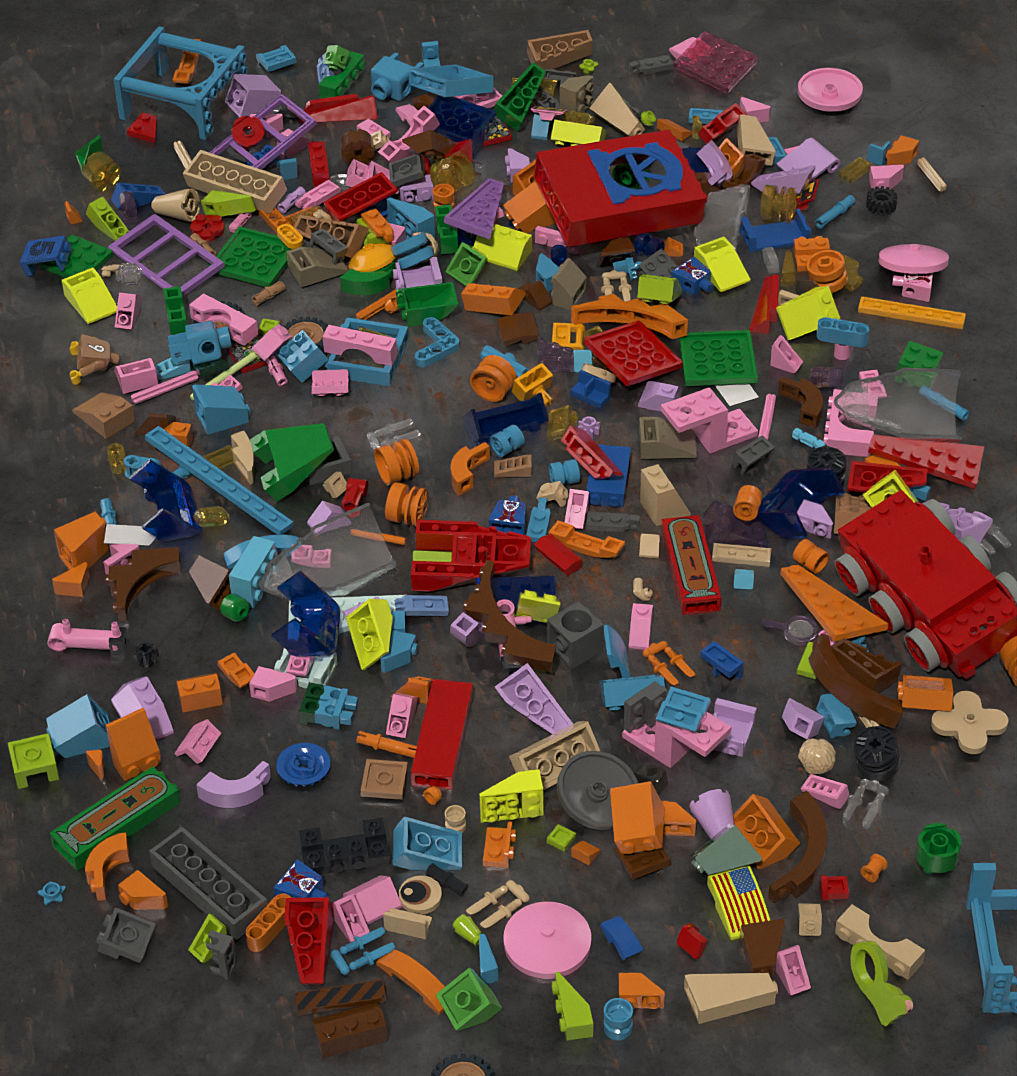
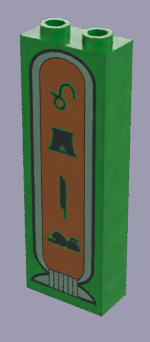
M152 766L50 832L52 846L78 871L86 866V861L92 850L105 839L125 832L128 838L180 804V791L174 783L171 784L162 771L159 772Z

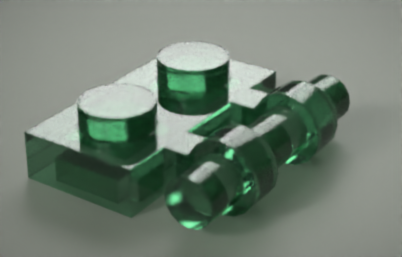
M221 357L218 360L198 365L191 363V367L198 375L209 377L214 372H218L217 369L227 371L229 363Z

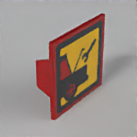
M820 179L809 181L808 186L802 190L801 194L793 196V194L788 195L784 210L790 208L800 209V211L809 209L808 202L814 201Z

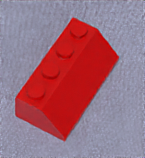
M380 172L323 203L327 214L331 216L333 221L344 222L394 196L398 190Z

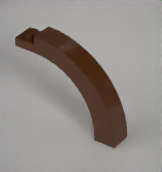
M821 633L818 640L814 641L812 652L808 658L820 682L831 694L855 712L874 722L895 729L903 715L900 701L881 695L852 677L836 659L831 648L829 636Z
M807 790L790 800L789 814L798 822L804 832L807 849L802 860L793 870L769 885L768 898L773 903L787 898L790 893L795 898L802 895L815 882L824 864L827 847L826 821L818 803Z

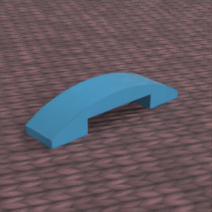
M292 535L260 537L275 541L277 552H283L284 557L291 555L292 544H300L299 538ZM251 540L240 543L224 553L228 569L234 568Z

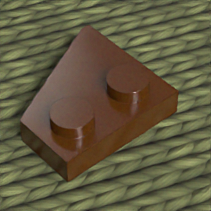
M618 847L614 848L616 857L632 880L671 865V860L663 848L631 854H621Z

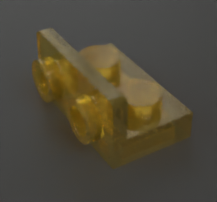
M570 405L549 411L547 437L550 441L562 438L569 426L576 427L578 415L576 411L572 410Z

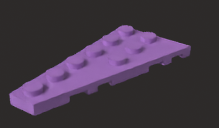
M488 178L445 216L444 223L449 224L451 227L465 230L467 233H473L490 239L504 183Z

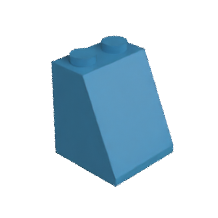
M192 385L195 412L207 435L249 422V406L244 404L242 393H238L234 386Z
M88 694L46 718L48 724L46 729L52 739V749L55 753L59 752L64 758L84 754L90 750L110 747L106 724L111 723L109 714Z

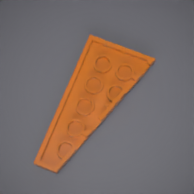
M800 565L781 568L780 575L834 642L888 629L887 622Z

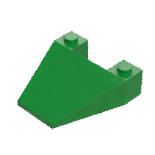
M325 423L264 430L250 439L253 453L265 464L274 460L276 468L263 475L261 481L264 490L275 501H279L293 492L334 450Z

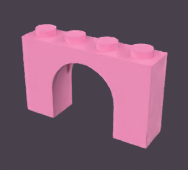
M834 389L833 397L829 396L828 407H831V409L827 410V420L830 421H826L825 432H828V434H824V443L827 446L839 449L846 455L871 456V453H868L874 431L848 428L841 421L847 418L875 420L878 394Z

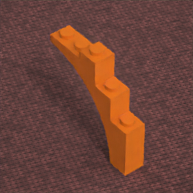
M615 294L599 296L597 301L571 306V323L574 325L590 322L629 324L640 320L647 328L658 331L671 339L687 336L688 319L667 304L649 306L640 298L624 302Z

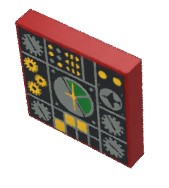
M499 118L471 123V130L481 147L512 140L509 129Z
M261 338L253 339L245 346L238 344L227 348L228 354L236 364L252 353V347ZM256 358L241 368L240 372L243 374L266 366L267 363L262 358L259 360Z

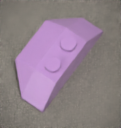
M811 165L759 175L751 183L752 186L771 198H784L791 194L796 196L801 194L802 190L808 186L816 167Z
M140 677L123 684L111 699L120 718L144 708L155 740L174 733L164 704L148 677Z

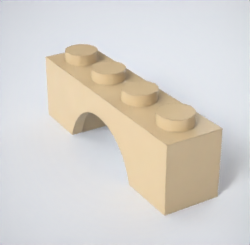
M851 904L837 920L835 934L843 941H847L852 945L867 940L876 942L885 955L888 968L893 970L895 974L909 980L923 964L925 950L908 939L899 942H886L877 938L869 928L870 915Z

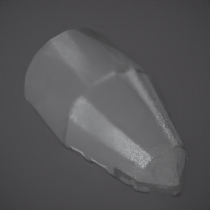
M902 368L892 373L887 372L877 377H868L850 382L834 399V405L847 421L885 436L957 444L962 440V436L956 435L955 426L956 394L961 370Z
M366 503L312 527L306 536L297 539L296 544L289 549L286 548L267 564L266 572L259 585L262 591L283 601L342 596L399 572L396 561L392 559L369 503Z

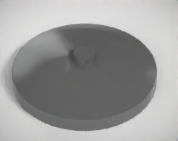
M585 751L570 758L561 769L557 779V795L566 813L579 824L596 830L613 829L610 788L638 784V781L632 770L616 756L602 751Z

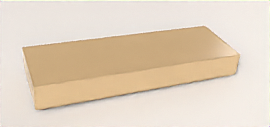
M714 543L712 561L770 567L772 548Z

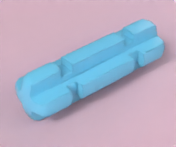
M799 428L792 432L794 439H800V442L812 448L826 445L821 439L818 440L817 437L807 432L803 433V430Z

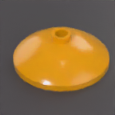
M369 243L363 246L351 258L348 267L349 270L352 268L359 272L375 271L390 264L397 256L393 255L390 248L392 245Z

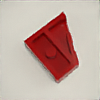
M142 112L127 129V136L155 143L157 116Z

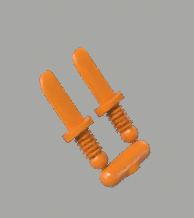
M661 641L657 644L652 643L642 652L643 656L648 657V661L654 666L653 671L656 674L660 673L672 685L679 684L678 680L667 669V664L665 662L661 663L654 656V654L663 650L671 659L670 664L672 666L677 665L689 677L695 676L694 671L684 662V656L682 654L677 655L668 646L666 641Z

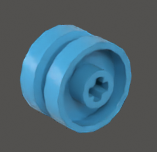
M425 232L390 247L394 256L405 253V256L397 260L400 269L415 266L434 255L431 246L420 248V246L428 241Z

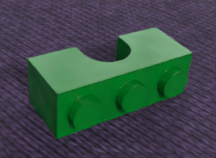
M434 206L435 224L441 254L456 253L458 250L456 228L444 223V218L452 211V206Z
M181 286L163 288L170 335L186 332L185 325H187Z

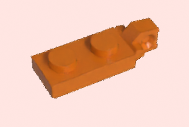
M377 209L361 214L362 221L377 238L382 236L387 243L394 241L391 225Z

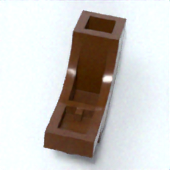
M753 153L745 155L737 174L732 178L724 180L723 187L732 193L747 194L753 187L751 182L761 174L766 158Z

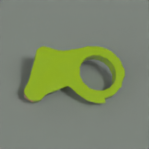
M867 940L854 944L850 959L855 981L873 1004L881 1024L884 1026L894 1024L896 1020L903 1018L905 1014L912 1011L913 1001L909 996L903 994L900 988L887 983L888 966L881 947L876 942ZM866 952L870 954L875 965L874 981L870 978L865 966Z

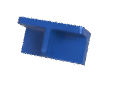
M580 370L578 372V383L570 390V395L601 409L611 399V383L584 370Z
M713 641L700 651V657L713 666V676L718 677L723 673L728 678L734 676L740 680L743 677L744 662L717 642Z

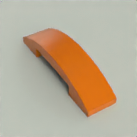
M183 50L179 68L175 70L173 83L189 84L197 68L199 54Z
M558 520L548 532L566 547L593 557H615L625 545V541L610 536L602 540L576 532L574 525Z
M394 949L376 961V965L391 977L396 975L423 996V1002L439 1015L444 1011L436 994L445 986L416 960Z

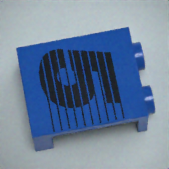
M65 235L28 241L20 260V265L25 275H33L37 263L53 260L57 263L60 271L64 270L72 250L71 243L68 242Z

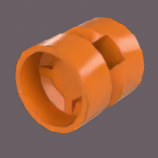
M439 184L433 188L434 212V206L451 205L452 210L455 208L453 186Z
M746 485L738 491L733 507V512L737 518L744 521H751L756 518L763 496L757 487Z
M808 539L802 540L793 553V560L800 565H804L806 569L814 574L820 573L826 567L830 558V554L827 551L817 547Z

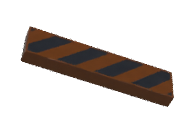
M383 979L294 993L297 1016L364 1006L375 1002H386Z

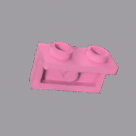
M347 369L312 371V394L325 396L327 393H334V395L348 393L349 378Z

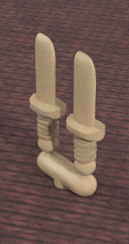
M612 270L611 272L603 273L604 286L601 287L602 293H605V295L612 294L614 286L610 285V280L620 279L621 285L618 288L623 294L624 302L631 300L629 291L632 288L627 282L626 272Z
M509 880L506 882V886L503 885L492 893L487 891L484 894L485 897L469 907L466 912L472 915L490 903L496 905L498 903L497 899L507 893L509 889L518 899H515L507 906L500 905L497 912L480 923L483 928H488L504 917L508 919L512 917L511 912L520 907L522 902H528L530 897L521 885H517L513 880Z

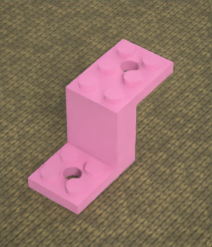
M710 387L661 404V412L678 433L692 428L697 439L709 453L758 436V430L741 409L728 412V409Z
M706 712L698 730L707 731L706 733H695L656 721V724L652 727L644 723L640 728L630 733L624 730L622 738L671 768L690 749L706 757L731 733V726ZM648 731H654L655 734H650V735H649V734H647L646 732H648Z

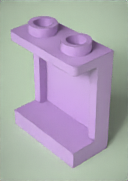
M431 257L430 266L400 269L399 262L395 263L396 269H393V277L396 283V290L442 283L437 257Z
M717 698L713 716L731 726V733L713 750L742 757L756 721V708Z

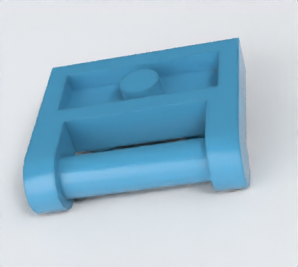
M286 45L264 54H256L258 63H261L268 72L297 63L296 57Z

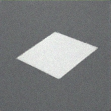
M749 383L716 385V388L729 406L759 397Z

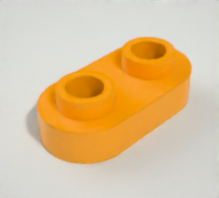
M282 224L277 228L278 238L288 248L296 249L302 247L303 237L292 225Z

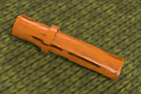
M361 730L358 733L357 744L371 746L377 751L382 749L413 759L415 757L417 748L415 745L385 738L382 734L374 735Z

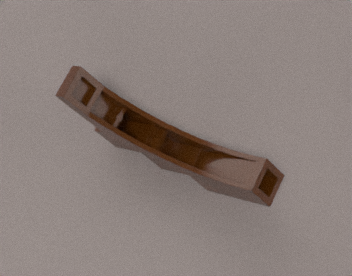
M486 560L485 567L480 569L479 578L481 583L476 585L475 593H470L468 600H464L463 611L475 621L483 622L482 633H485V641L503 644L501 655H504V663L524 666L528 663L531 668L552 672L556 656V645L539 641L524 634L506 619L497 606L491 590L494 561Z

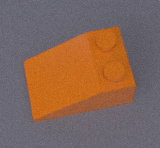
M144 708L106 724L113 765L124 781L136 777L152 766L156 767L161 764L159 748Z

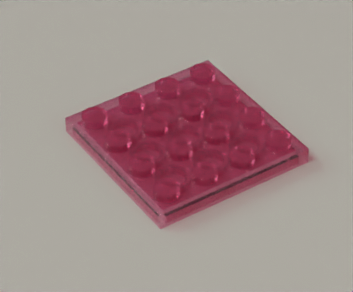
M704 31L674 62L673 68L728 94L758 62L759 56Z

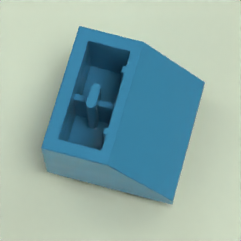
M303 330L276 353L301 383L312 375L313 370L319 369L329 360Z

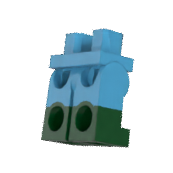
M309 682L299 709V724L318 723L326 727L333 726V729H340L341 724L352 725L354 712L346 711V709L357 710L358 697L348 695V689L345 688L341 690L336 687Z

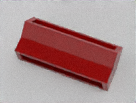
M552 534L542 536L534 544L536 550L567 577L574 571L580 570L582 559Z

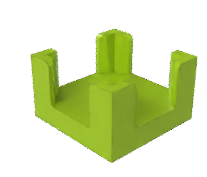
M49 733L8 742L18 789L28 787L26 776L46 771L50 782L59 780Z

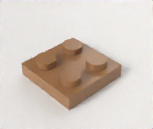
M366 759L361 797L402 800L408 762Z

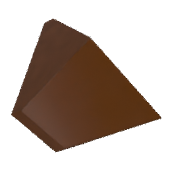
M149 413V417L134 434L146 435L158 426L164 429L175 422L176 416Z

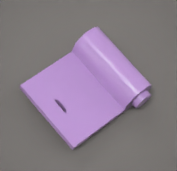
M809 138L776 163V165L782 171L815 165L816 169L810 179L812 181L825 170L829 173H834L839 168L841 161L814 138Z

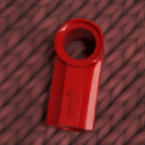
M348 478L346 493L342 501V508L347 512L353 513L358 510L362 497L367 495L368 480Z

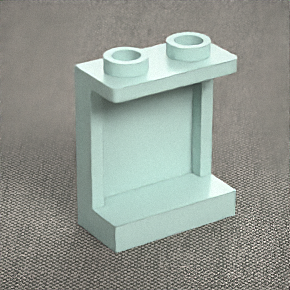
M291 640L289 645L285 646L281 659L277 660L275 664V671L286 673L290 656L295 651L296 641ZM328 649L325 656L316 653L306 677L295 675L297 686L307 688L309 682L326 685L337 666L336 651Z

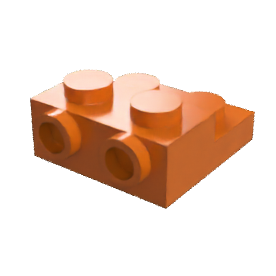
M817 236L809 239L805 237L794 239L793 253L797 272L807 271V261L813 254L823 250H830L828 238Z

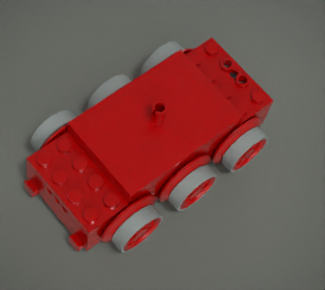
M899 490L838 529L841 550L844 554L834 560L839 577L849 591L856 596L867 590L872 593L878 591L869 597V604L874 615L888 623V632L894 633L901 628L906 630L913 628L912 631L904 635V641L911 656L923 670L929 672L937 666L943 669L949 666L958 677L963 676L965 679H968L976 673V666L1000 652L1005 643L1017 636V581L1007 572H1002L996 577L990 572V560L983 547L975 538L966 535L958 540L954 536L955 527L952 519L938 501L931 499L925 504L914 503L902 490Z

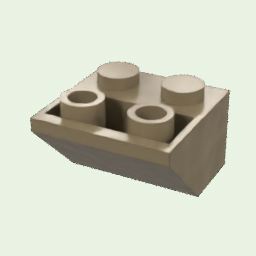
M594 76L568 78L560 85V109H568L564 115L576 119L593 104Z
M567 258L560 265L558 272L552 276L551 284H553L551 297L553 298V305L571 310V306L576 305L586 291V276L570 258Z

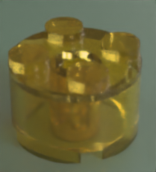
M96 152L87 158V164L82 166V175L99 192L104 191L106 187L112 184L116 185L120 182L121 169L107 153Z

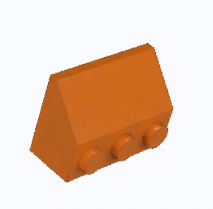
M468 283L461 293L465 311L513 315L526 295L525 291L517 288Z
M752 794L733 815L734 825L737 826L762 857L761 861L754 863L758 869L787 858L800 844L768 798Z

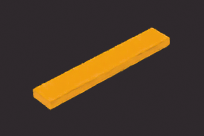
M861 297L858 307L859 313L963 329L966 313Z

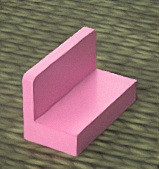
M208 719L195 724L174 754L180 756L186 753L196 764L201 763L221 732Z

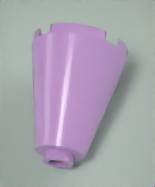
M721 789L705 792L698 796L700 800L696 803L693 800L689 805L692 814L710 839L729 823L734 824L731 797L727 790H725V793H722Z

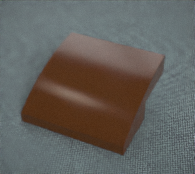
M518 313L497 319L502 342L505 347L521 340L525 345L540 338L534 313Z

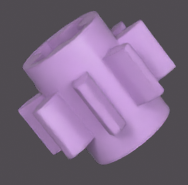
M588 416L583 418L582 421H578V428L585 430L593 439L596 435H599L600 422H596L595 418Z

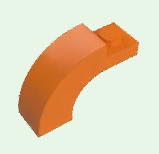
M486 442L471 450L465 446L454 455L451 461V484L458 496L474 488L473 474L470 471L490 459L489 445Z
M126 832L111 836L99 843L92 850L86 861L85 874L87 883L91 885L92 893L96 892L97 901L106 900L105 878L108 872L119 864L130 862Z

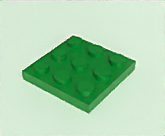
M71 234L67 240L71 243L72 250L64 270L60 271L55 260L41 262V268L65 278L90 268H94L97 271L113 256V250Z

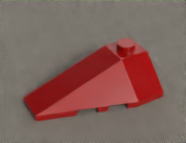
M852 461L848 490L866 492L894 470L897 471L908 487L926 485L928 469Z
M329 897L286 898L284 920L302 985H323L325 981L334 913L333 903Z

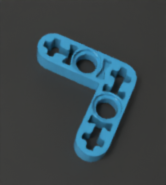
M434 317L423 320V331L435 343L415 353V364L418 367L429 366L459 350V338ZM434 350H440L441 352L435 353V352H433V351H434Z

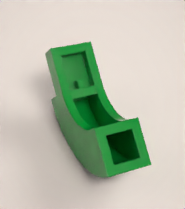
M392 261L383 268L370 272H359L351 268L340 277L341 291L353 295H371L386 290L390 287L389 280L394 278L393 269H396L395 262Z

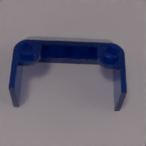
M542 392L528 400L480 412L472 409L463 416L464 424L473 442H477L478 445L484 442L489 443L488 440L492 435L503 431V429L513 424L521 431L530 429V432L541 430L540 426L549 421Z
M151 459L129 477V480L143 487L144 496L149 502L157 504L158 512L141 526L143 530L155 536L159 541L164 542L196 536L203 530L191 486L183 478Z
M834 468L794 469L787 472L762 499L756 519L781 538L807 537L808 534L797 514L803 500L821 504L828 495H843L845 493Z
M300 570L277 587L291 601L290 611L296 618L272 633L271 637L281 644L290 655L296 657L331 656L337 651L340 607L332 597Z

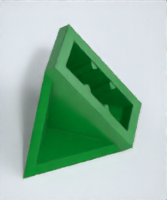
M100 135L74 153L82 172L104 156Z

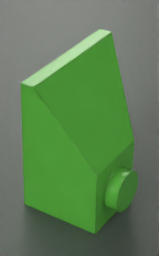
M462 242L445 272L467 286L468 283H474L488 258L475 247Z
M470 967L436 994L456 1031L484 1023L503 1009L494 992Z

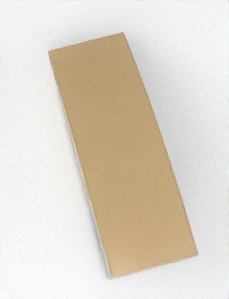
M243 430L231 435L233 461L251 485L254 483L255 477L254 456L250 440Z

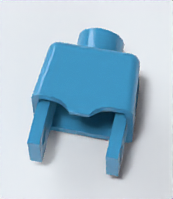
M396 52L390 57L384 56L371 69V92L380 100L388 97L396 101H402L417 88L409 85V69L423 68L424 63L419 62L414 67L400 62L399 54Z
M213 321L185 325L186 332L168 336L172 363L189 360V363L198 365L218 360L222 356L221 349L232 347L228 327L216 329ZM180 352H181V356H180V357H176V356L174 355L175 353H180Z

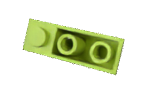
M212 190L201 200L205 215H220L222 217L256 211L252 196Z
M103 197L88 205L86 211L88 218L99 230L114 241L129 232L128 228Z
M555 972V981H552L551 984L553 995L558 997V1000H555L557 1014L561 1013L562 1016L559 1019L560 1031L565 1032L566 1041L593 1037V1019L590 1005L559 972Z

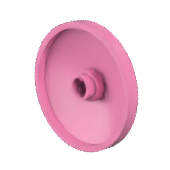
M820 68L812 70L803 75L798 83L800 99L808 106L822 111L846 110L855 106L862 98L863 86L861 81L852 73L842 69Z
M902 244L881 250L879 253V264L896 272L911 274L932 273L943 270L948 266L949 255L941 249L927 245Z
M538 902L523 907L510 918L504 930V950L511 964L524 974L535 978L554 979L555 972L566 976L583 965L591 950V930L585 918L575 909L557 902Z

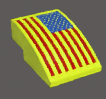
M749 864L708 875L707 885L715 900V908L731 940L740 938L741 925L770 921L762 893Z

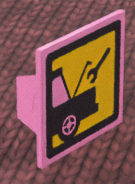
M541 106L531 108L533 112L539 113L541 120L550 121L568 111V109Z

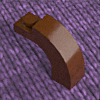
M782 376L779 380L778 394L800 402L803 406L800 409L799 423L816 429L821 422L823 410V396L820 390L804 378L797 382Z

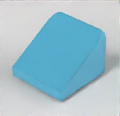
M573 350L574 372L582 370L584 363L592 364L591 350Z
M736 569L734 573V588L753 589L754 571Z

